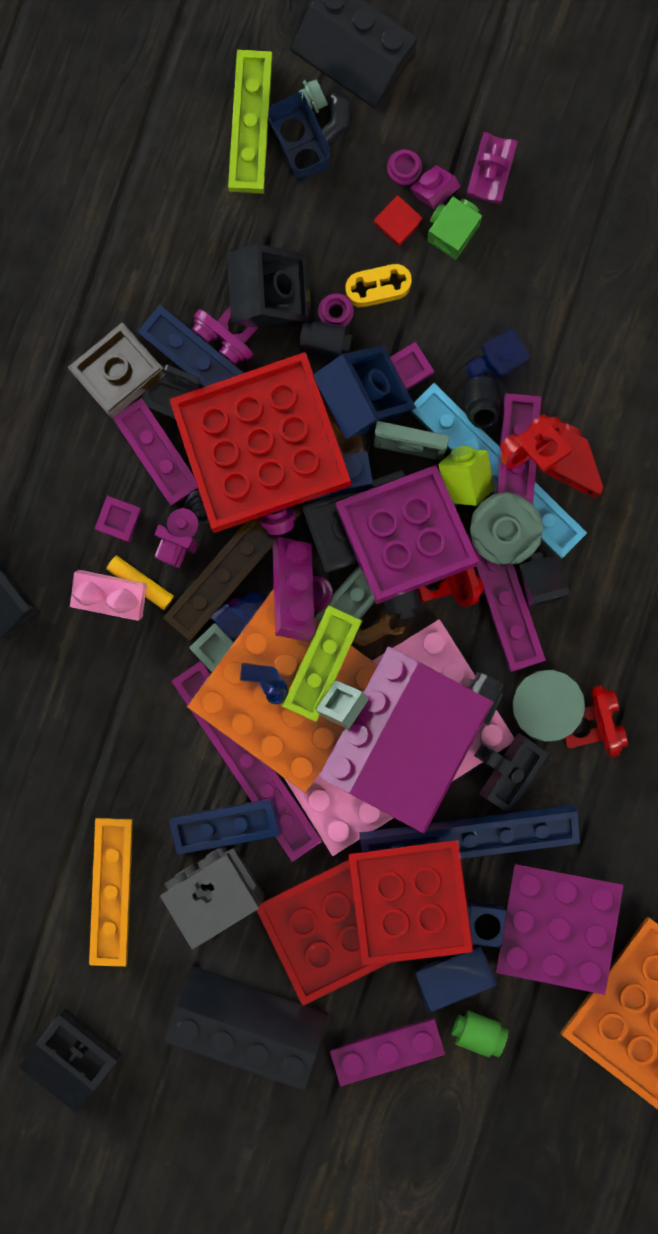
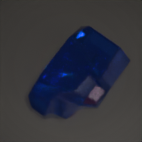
M256 592L246 597L234 596L229 602L218 609L211 616V619L235 642L268 596Z

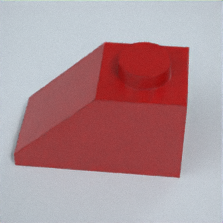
M564 423L565 429L561 437L572 448L571 454L546 471L540 470L537 465L536 469L596 499L601 494L603 485L588 440L581 437L582 432L579 429ZM552 443L539 452V454L545 457L554 455L558 447L556 443Z

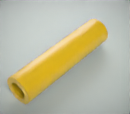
M117 555L106 568L107 571L118 578L147 583L145 597L164 611L175 598L170 592Z

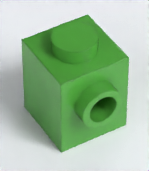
M452 196L447 205L440 203L430 219L433 225L428 232L427 241L457 260L480 226L482 215L478 213V208L466 199L459 201Z

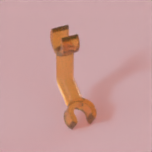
M386 613L381 618V622L363 631L358 629L353 642L360 646H365L388 634L399 635L405 631L406 627H398L392 630L389 626V621L395 614L387 615Z

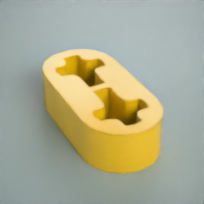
M391 264L354 273L346 282V297L356 307H367L401 299L410 290L411 274L405 266L400 264ZM392 274H396L398 279L405 280L401 283L399 290H395L393 285L381 286V284L389 282ZM357 282H362L364 287L376 285V288L366 291V297L360 298L359 293H352L351 291L356 289Z

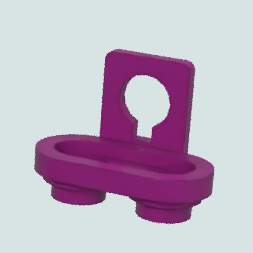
M230 307L218 321L201 309L194 314L193 318L195 320L193 322L195 326L192 328V331L206 343H209L211 339L217 340L222 345L219 353L233 365H236L239 361L248 362L251 359L253 353L245 343L258 327L248 326L245 332L233 335L228 331V321L231 318Z

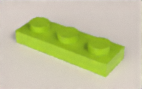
M329 605L327 606L282 707L315 722L317 721L319 714L316 709L333 685L362 620Z

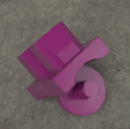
M483 132L466 196L501 204L518 141L498 138L490 133Z
M184 508L177 509L168 517V529L158 525L154 535L161 542L154 556L155 558L180 569L186 552L195 553L198 543L192 537L198 531L199 522L192 511Z

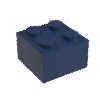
M384 345L342 354L313 375L319 387V392L326 400L335 418L336 425L342 431L345 439L375 431L377 421L393 424L416 409Z

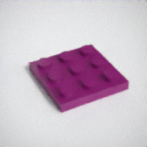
M437 465L335 502V509L376 604L478 566L479 560Z
M515 864L504 924L502 948H500L496 973L605 995L624 885Z

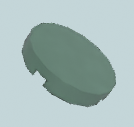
M509 492L494 494L482 501L472 515L470 532L473 545L479 554L491 563L500 565L521 563L533 555L540 545L543 528L539 512L531 501L519 494Z
M555 670L537 671L526 677L517 687L513 699V714L520 729L529 737L544 742L560 741L571 735L580 725L585 711L584 695L578 684L567 674Z

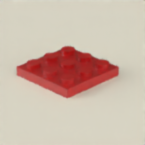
M459 840L348 854L362 966L474 952Z
M349 859L263 901L257 910L302 1006L389 964L381 963L362 966Z

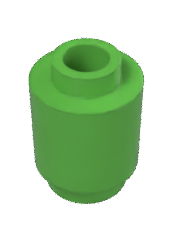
M467 1010L464 1016L460 1014L457 1016L451 1035L456 1037L455 1044L457 1046L489 1058L491 1055L500 1057L505 1047L509 1030L501 1027V1022Z

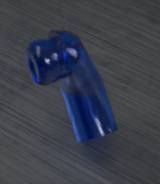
M242 663L240 681L259 683L266 695V699L271 704L279 705L285 701L288 694V686L275 667Z

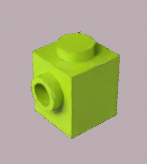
M460 446L453 449L438 464L439 472L453 503L477 506L495 489L487 450Z

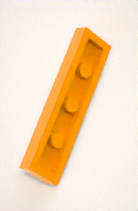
M95 818L89 965L127 966L133 819Z

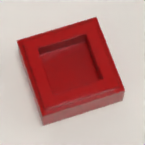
M398 195L373 220V224L398 247L423 222V218Z

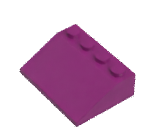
M388 646L363 692L369 700L349 729L344 728L319 777L425 834L494 702Z

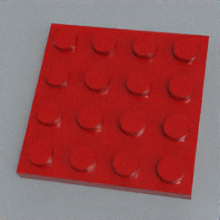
M306 352L169 399L211 529L214 533L352 486Z

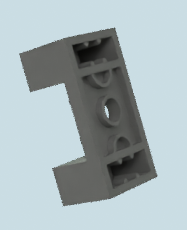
M225 846L219 847L197 863L200 868L196 869L194 864H192L164 883L168 890L162 893L160 897L192 950L258 910L264 899L263 891L235 846L229 850ZM210 883L213 885V887L206 888L204 886Z

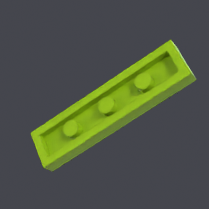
M237 50L228 182L229 192L264 194L269 123L268 111L270 107L273 59L271 51Z

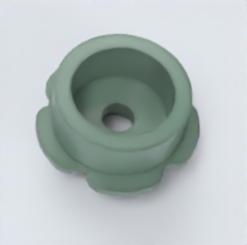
M317 79L308 83L306 80H303L305 88L299 90V93L302 92V100L304 94L310 108H314L315 112L319 113L318 109L328 105Z

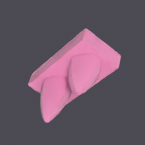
M77 570L74 572L70 607L139 621L143 617L147 583Z

